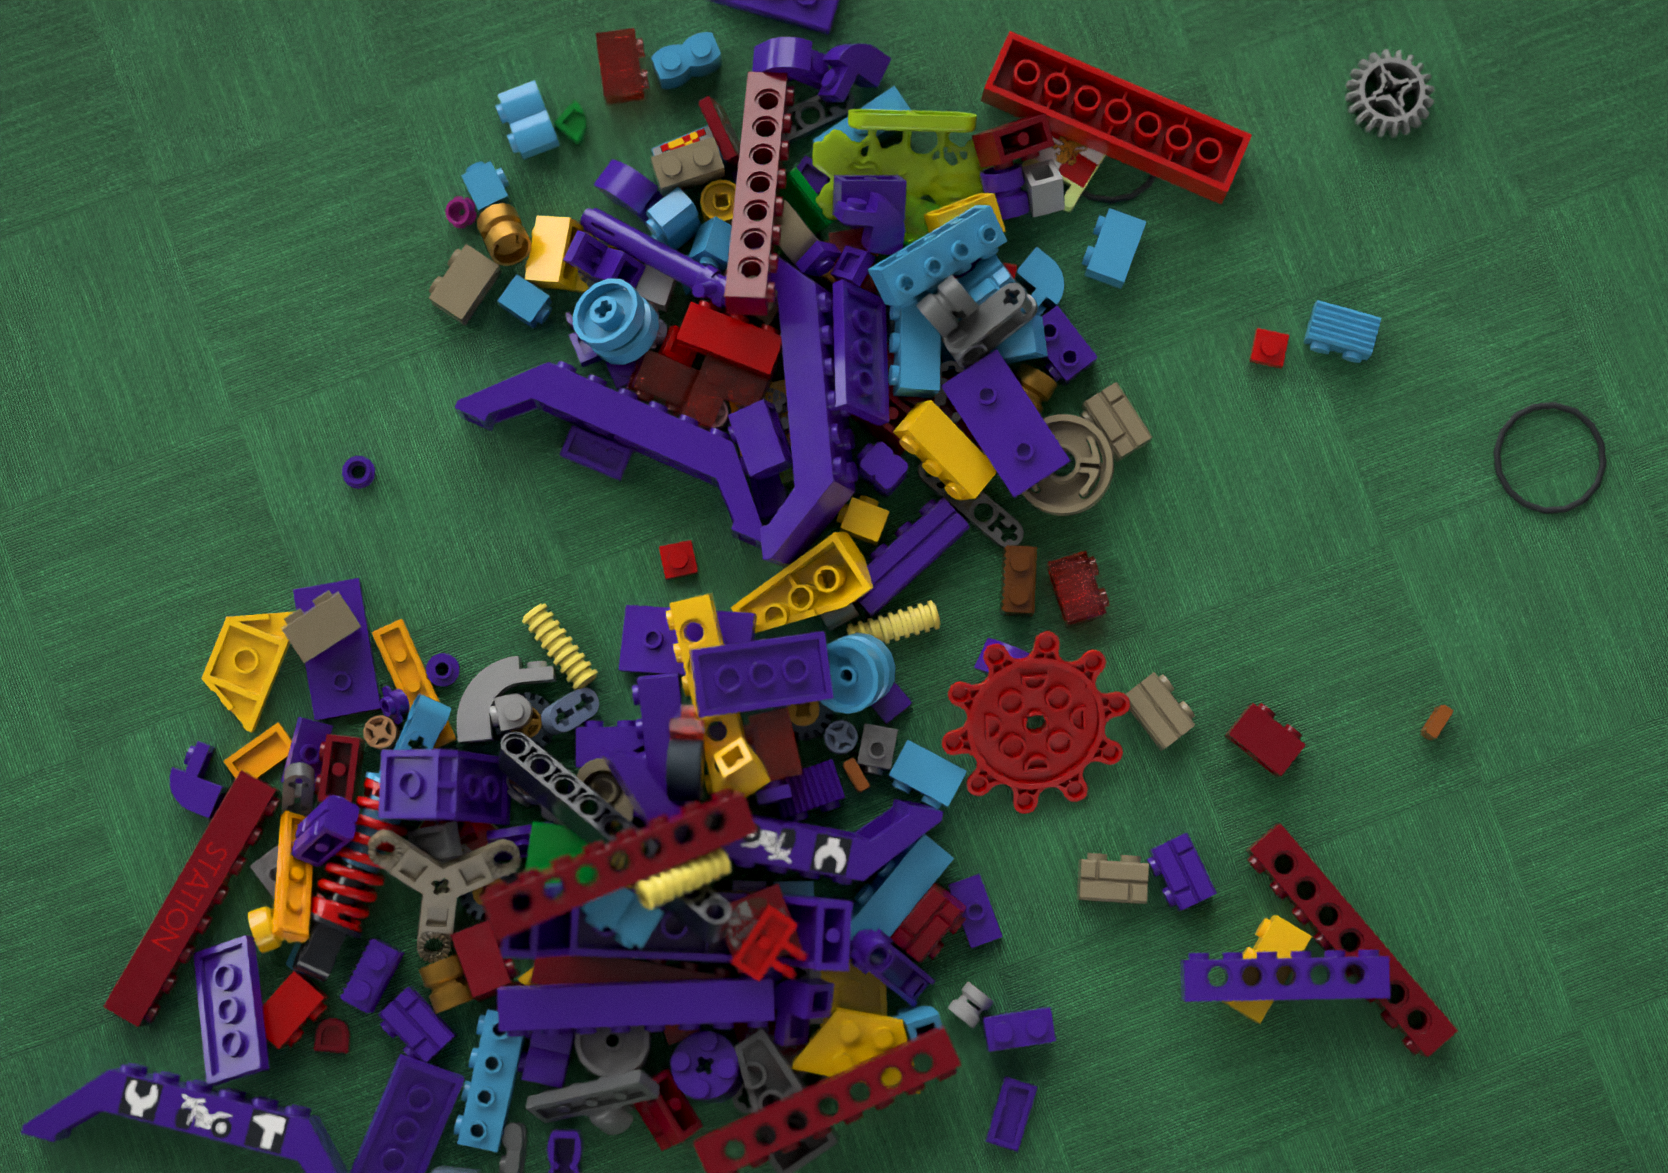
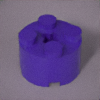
M711 1031L697 1032L686 1037L678 1045L670 1059L672 1075L676 1085L683 1093L703 1103H722L729 1100L739 1091L743 1083L738 1057L734 1048L736 1045L722 1035ZM708 1061L713 1063L711 1065V1074L704 1072L706 1069L705 1064Z

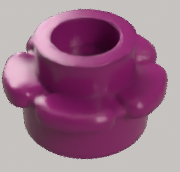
M457 196L447 204L445 209L446 218L454 227L464 229L467 225H472L477 217L475 212L476 205L470 198ZM461 209L464 210V215L460 214Z

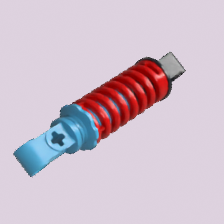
M419 694L410 708L407 721L393 750H412L408 746V742L410 739L417 740V738V742L422 744L420 750H432L439 734L447 723L451 707ZM380 771L379 773L367 772L365 775L366 779L363 784L365 792L363 795L367 797L359 796L355 801V804L362 809V812L358 814L357 822L354 823L356 825L354 838L334 855L344 861L342 865L328 862L324 867L325 871L336 879L335 882L327 879L318 880L317 887L329 895L327 899L319 893L311 897L310 919L313 920V923L309 929V938L301 944L293 961V969L323 982L326 981L333 969L337 954L345 937L361 938L363 934L361 933V921L355 918H368L370 910L360 901L375 902L378 897L377 892L367 884L382 886L385 882L384 875L379 872V869L384 868L370 860L368 854L370 838L375 833L383 830L392 831L399 836H405L408 832V828L401 822L402 820L378 818ZM382 841L381 844L378 843V846H376V851L381 855H386L387 852L392 853L395 850L394 845L391 842L388 843V841Z

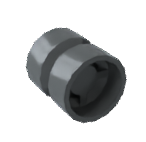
M952 274L937 286L938 293L936 295L929 293L916 305L943 338L958 327L957 320L959 318L967 319L979 308V305Z

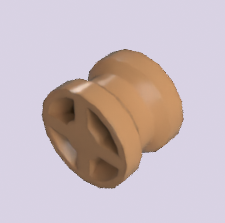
M380 715L374 716L366 722L363 735L371 747L379 750H388L395 746L400 736V729L392 719Z

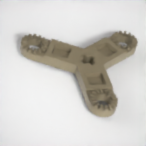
M379 831L368 842V854L374 864H378V866L389 871L391 875L422 894L417 934V952L423 960H428L430 963L443 960L449 955L457 897L494 882L497 878L510 875L511 872L514 873L519 867L521 860L519 848L509 840H497L445 863L436 860L392 831ZM382 841H388V843L391 842L394 845L395 850L389 855H381L376 851V846H378V843L381 844ZM503 850L505 852L507 850L508 853L510 852L513 855V858L506 864H499L494 860L495 854H498V851L501 852ZM444 878L447 879L448 888L441 886L438 890L435 889L434 880L442 881ZM435 937V939L439 938L440 941L442 940L443 946L439 950L431 951L424 946V943L429 938L433 939Z

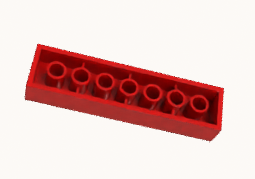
M1009 31L981 97V102L1018 118L1046 113L1051 132L1219 204H1222L1252 137L1250 133L1012 31Z

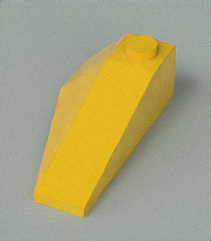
M834 532L730 608L733 612L755 613L757 615L755 633H759L847 607L873 589V584L866 560L848 532Z

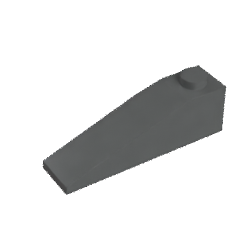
M761 1028L734 1046L752 1113L807 1088L764 1028ZM795 1111L788 1116L789 1124L796 1129L803 1128L808 1122L806 1115L800 1111ZM831 1125L833 1131L825 1136L814 1139L810 1135L800 1140V1147L783 1154L780 1149L769 1154V1162L777 1173H793L837 1144L840 1135L835 1127ZM762 1126L758 1129L760 1141L770 1143L776 1139V1132L772 1127Z

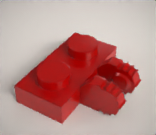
M768 904L730 962L758 982H760L770 965L793 980L797 974L794 969L775 958L782 948L789 951L796 959L804 962L809 955L788 941L798 923Z

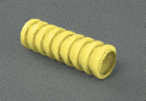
M930 600L927 601V605L923 606L922 603H919L917 608L914 609L912 606H909L907 611L904 612L902 609H898L897 614L888 612L886 617L878 615V619L868 618V622L865 623L860 620L857 622L858 625L855 626L850 623L846 629L848 635L857 632L871 634L885 642V644H889L891 639L899 641L901 636L909 638L911 633L919 635L922 630L925 633L930 632L932 627L935 630L940 629L941 623L936 605Z
M545 603L537 605L523 617V624L530 626L528 630L530 633L534 632L536 634L534 637L536 641L541 640V647L543 649L547 648L549 651L547 655L550 658L554 657L553 663L556 666L560 665V672L567 674L566 680L568 682H573L572 688L574 690L584 688L597 677V670L590 668L592 664L590 661L586 662L584 660L586 657L584 653L579 654V647L577 645L573 646L571 636L566 637L567 631L564 628L560 629V622L553 620L554 614L552 612H547L548 606Z
M720 847L683 864L674 866V868L672 867L664 872L657 873L655 877L650 876L646 878V881H638L636 883L637 896L641 904L648 910L655 908V905L660 906L664 904L665 900L671 901L674 899V896H682L684 891L688 893L693 890V887L699 888L702 886V883L707 884L712 879L720 878L721 874H729L731 870L729 857Z

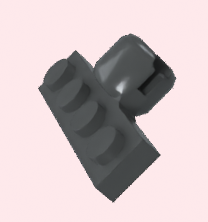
M630 1070L625 1074L601 1077L596 1081L583 1084L575 1083L570 1085V1087L558 1090H545L541 1094L528 1096L526 1109L545 1124L576 1116H586L602 1132L608 1135H618L626 1131L633 1122V1115L628 1112L634 1110L632 1103L658 1098L659 1085L643 1071Z

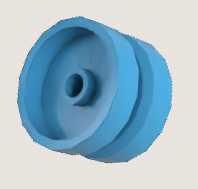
M605 279L592 285L576 303L572 316L573 328L579 338L591 347L601 359L610 364L624 365L640 358L656 340L659 329L658 314L651 304L641 297L631 284L621 279Z
M857 632L827 644L834 699L820 700L823 705L835 712L850 714L867 708L889 693L895 681V663L891 652L881 640L871 634Z

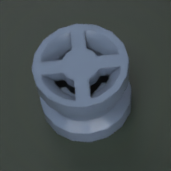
M844 720L831 723L824 735L825 745L828 750L838 755L851 752L856 746L858 739L855 727Z

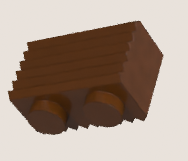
M1007 545L1002 551L1003 557L1001 559L1003 561L1001 565L1003 569L1001 571L1002 583L1000 586L1002 589L1000 593L1002 595L1000 597L1001 603L999 606L1001 609L999 613L1002 616L1032 617L1035 609L1037 547Z

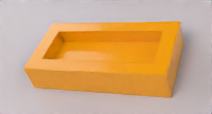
M277 722L223 762L235 779L241 770L260 778L287 759L292 739L281 723Z

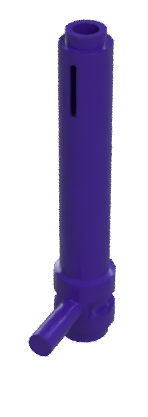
M587 208L580 219V225L584 227L585 232L691 288L695 297H701L704 300L710 298L717 307L721 309L726 307L724 297L726 276L721 275L719 269L712 265L705 266L598 208Z

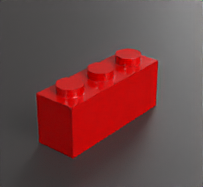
M700 300L699 304L690 302L676 338L678 345L771 380L782 352L780 330L762 324L761 328L748 324L750 319L740 314H730V316L717 312L719 308L716 305Z

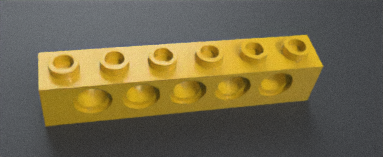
M711 593L669 603L671 610L666 611L670 631H676L678 643L674 644L676 660L678 664L683 663L686 676L681 677L685 696L691 695L694 709L689 710L693 729H699L701 740L704 742L705 761L709 771V775H705L704 778L709 795L726 788H731L732 792L735 791L723 777L713 755L740 737L747 743L740 712L698 717L689 650L724 645ZM692 622L699 623L703 627L704 635L700 641H692L687 636V627ZM715 721L722 722L727 728V735L722 740H717L710 734V726Z

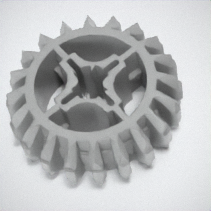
M1388 49L1383 50L1381 58L1377 53L1373 52L1369 56V61L1361 59L1358 63L1359 69L1354 68L1351 71L1350 76L1354 80H1348L1345 87L1352 92L1346 94L1345 101L1354 103L1348 109L1350 114L1357 112L1360 114L1355 120L1356 124L1359 125L1363 121L1368 123L1365 128L1366 132L1369 133L1373 127L1378 128V137H1383L1385 131L1388 130L1390 137L1395 138L1398 135V129L1402 134L1407 135L1411 131L1410 126L1417 129L1421 125L1420 118L1426 119L1428 117L1429 111L1427 107H1431L1434 103V100L1428 95L1434 92V86L1425 85L1431 79V74H1420L1424 68V63H1419L1416 67L1412 65L1413 55H1409L1406 60H1403L1401 50H1397L1393 58ZM1390 71L1398 73L1406 79H1396L1391 75ZM1374 74L1377 79L1375 81L1377 91L1366 98L1365 82L1369 76ZM1385 90H1387L1389 93L1397 92L1394 98L1391 95H1382ZM1413 90L1414 105L1412 110L1405 114L1403 110L1405 105L1403 96ZM1374 108L1385 109L1389 116L1378 113Z

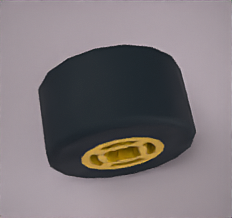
M671 739L668 744L666 764L667 797L669 800L700 801L704 789V742L698 739Z

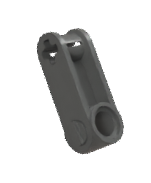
M1009 283L979 305V308L967 319L960 320L958 327L945 338L942 337V341L959 367L968 368L984 358L989 352L1028 323L1036 315L1037 302L1031 295L1026 293V290L1020 284ZM1022 308L1026 311L1025 314L1020 311Z

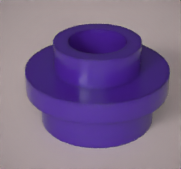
M353 456L344 463L342 477L350 487L363 489L374 481L375 467L368 458ZM362 467L365 469L364 476L359 479L355 478L353 475L354 470Z
M439 653L428 661L426 674L433 684L446 687L457 680L460 674V666L453 656ZM443 663L447 664L449 668L448 673L444 676L438 675L437 667Z

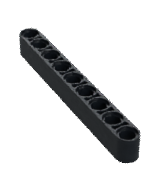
M511 732L502 738L498 760L499 769L590 845L603 841L605 845L617 840L614 836L623 830L635 827L636 831L640 830L529 737L519 732ZM651 838L647 839L642 845L643 855L648 857L655 854L658 844ZM614 853L609 862L618 869L622 868L626 861L624 853ZM702 883V886L699 888L693 887V890L688 893L684 891L682 896H674V899L671 901L665 900V903L662 904L665 909L707 942H719L727 934L732 912L731 907L726 900L705 883Z

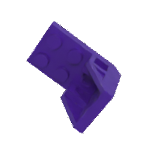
M440 749L381 750L378 818L465 821L491 825H510L511 796L507 793L509 789L506 783L507 776L498 766L499 756Z

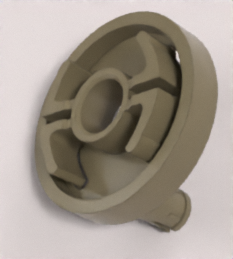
M1068 414L1043 418L1063 450L1074 456L1076 461L1075 468L1066 476H1058L1053 473L1038 483L1041 489L1039 493L1033 492L1039 491L1038 486L1034 485L1022 494L1034 507L1045 513L1069 516L1084 512L1102 499L1111 484L1114 473V458L1111 447L1099 428L1084 418ZM1096 442H1097L1098 448H1099V450H1100V452H1101L1102 461H1103V462H1101L1100 454H1099V451H1098V449H1097V447H1096ZM1098 478H1100L1098 484L1096 485V487L1093 489V491H1092L1091 494H1090V491L1092 490V488H1093V487L1095 486V484L1097 483Z

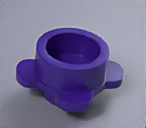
M385 686L382 688L384 697L380 699L381 710L386 717L391 716L396 724H400L403 722L402 715L409 713L410 710L408 698L403 690L396 689L391 691L389 686Z

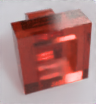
M682 705L681 719L670 718V740L698 739L703 740L705 744L704 720H696L695 705Z

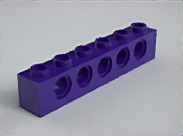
M1345 950L1324 951L1325 957L1311 958V951H1290L1291 958H1277V952H1257V959H1243V952H1223V959H1209V953H1189V960H1180L1181 1001L1390 998L1389 957L1379 956V950H1358V957H1345ZM1351 964L1356 965L1360 970V978L1354 984H1350L1345 979V970ZM1284 965L1288 966L1293 973L1292 980L1287 985L1280 984L1276 977L1278 969ZM1316 965L1324 967L1327 974L1325 981L1319 985L1315 984L1310 976L1311 970ZM1249 966L1255 967L1259 973L1258 981L1252 986L1246 985L1242 979L1243 971ZM1214 967H1220L1225 973L1224 982L1217 987L1213 986L1208 980L1209 971Z

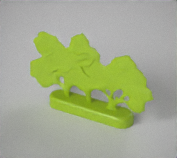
M848 110L849 127L868 130V136L861 142H855L841 130L833 129L829 134L825 135L822 141L813 143V166L830 177V182L822 187L819 196L816 198V203L823 209V214L826 218L830 220L837 219L832 215L834 175L901 176L907 181L905 218H910L914 214L915 210L920 207V198L926 195H930L939 209L978 193H985L982 188L980 172L993 166L980 167L973 139L969 140L965 146L959 147L948 137L951 132H973L976 129L977 115L950 111ZM877 130L903 131L902 142L894 144L887 149L881 148L876 136ZM912 131L935 132L938 145L926 154L914 152L910 147ZM868 146L867 156L863 157L861 150L863 147ZM945 147H947V153L954 152L958 161L956 165H950L944 158ZM936 151H939L940 157L933 160L932 156ZM960 151L967 152V159L961 157Z

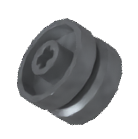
M631 1026V1031L624 1033H611L610 1027H596L597 1033L576 1034L575 1032V1048L580 1061L594 1075L599 1077H613L625 1074L630 1070H640L646 1064L651 1052V1034L649 1031H645L644 1026ZM610 1035L618 1037L619 1044L616 1047L607 1045L606 1042L610 1041Z

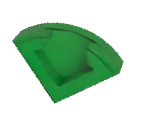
M574 99L553 125L579 147L586 134V118L581 106Z

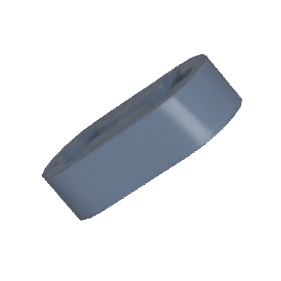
M581 688L570 692L543 710L541 715L543 728L551 735H558L572 730L597 713L599 708L598 697L590 688ZM581 699H584L586 704L582 709L576 710L575 705L580 703ZM564 712L566 717L557 724L555 718L558 714Z

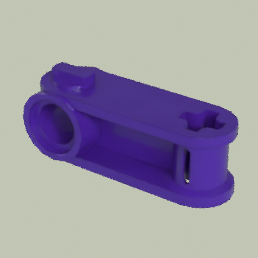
M878 928L876 931L873 929H863L857 932L850 941V956L853 958L851 963L865 975L867 972L872 973L915 1007L918 1004L917 998L929 984L933 985L936 981L891 944L894 940Z

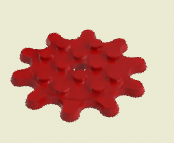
M1049 631L1042 632L1035 639L1033 651L1024 658L1016 659L1012 657L1001 644L989 645L983 654L984 661L989 670L988 677L983 682L975 685L961 681L951 685L948 690V698L952 704L965 710L967 720L962 727L949 731L943 736L942 747L947 754L959 755L966 753L976 759V768L966 783L967 789L972 795L982 796L996 785H1008L1013 790V806L1015 810L1022 814H1028L1037 807L1040 793L1048 787L1060 789L1069 801H1081L1088 792L1087 784L1083 779L1084 768L1089 763L1095 761L1108 765L1116 764L1123 756V748L1118 742L1106 736L1105 726L1110 719L1124 715L1129 710L1130 700L1125 693H1102L1097 689L1096 679L1106 666L1105 656L1100 651L1090 650L1076 661L1066 662L1059 656L1060 643L1057 635ZM1043 715V724L1036 729L1028 728L1026 726L1028 716Z

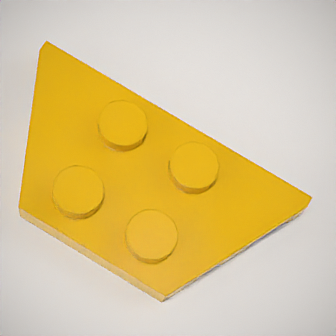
M294 611L226 617L201 678L211 691L218 695L224 706L239 719L248 732L252 733L255 731L290 645V641L281 627L286 625L284 618Z
M835 1007L831 1012V1016L826 1018L824 1025L814 1033L803 1051L793 1059L792 1069L833 1076L908 1041L903 1020ZM888 1068L881 1075L883 1082L891 1086L899 1083L902 1077L901 1073L895 1068Z

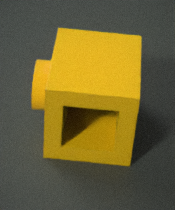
M860 495L859 499L852 497L850 504H845L841 508L836 522L842 523L840 532L847 531L850 536L877 546L888 519L889 511L878 507L879 502L877 500Z
M742 737L713 755L725 780L734 790L742 792L745 798L771 781L760 758Z

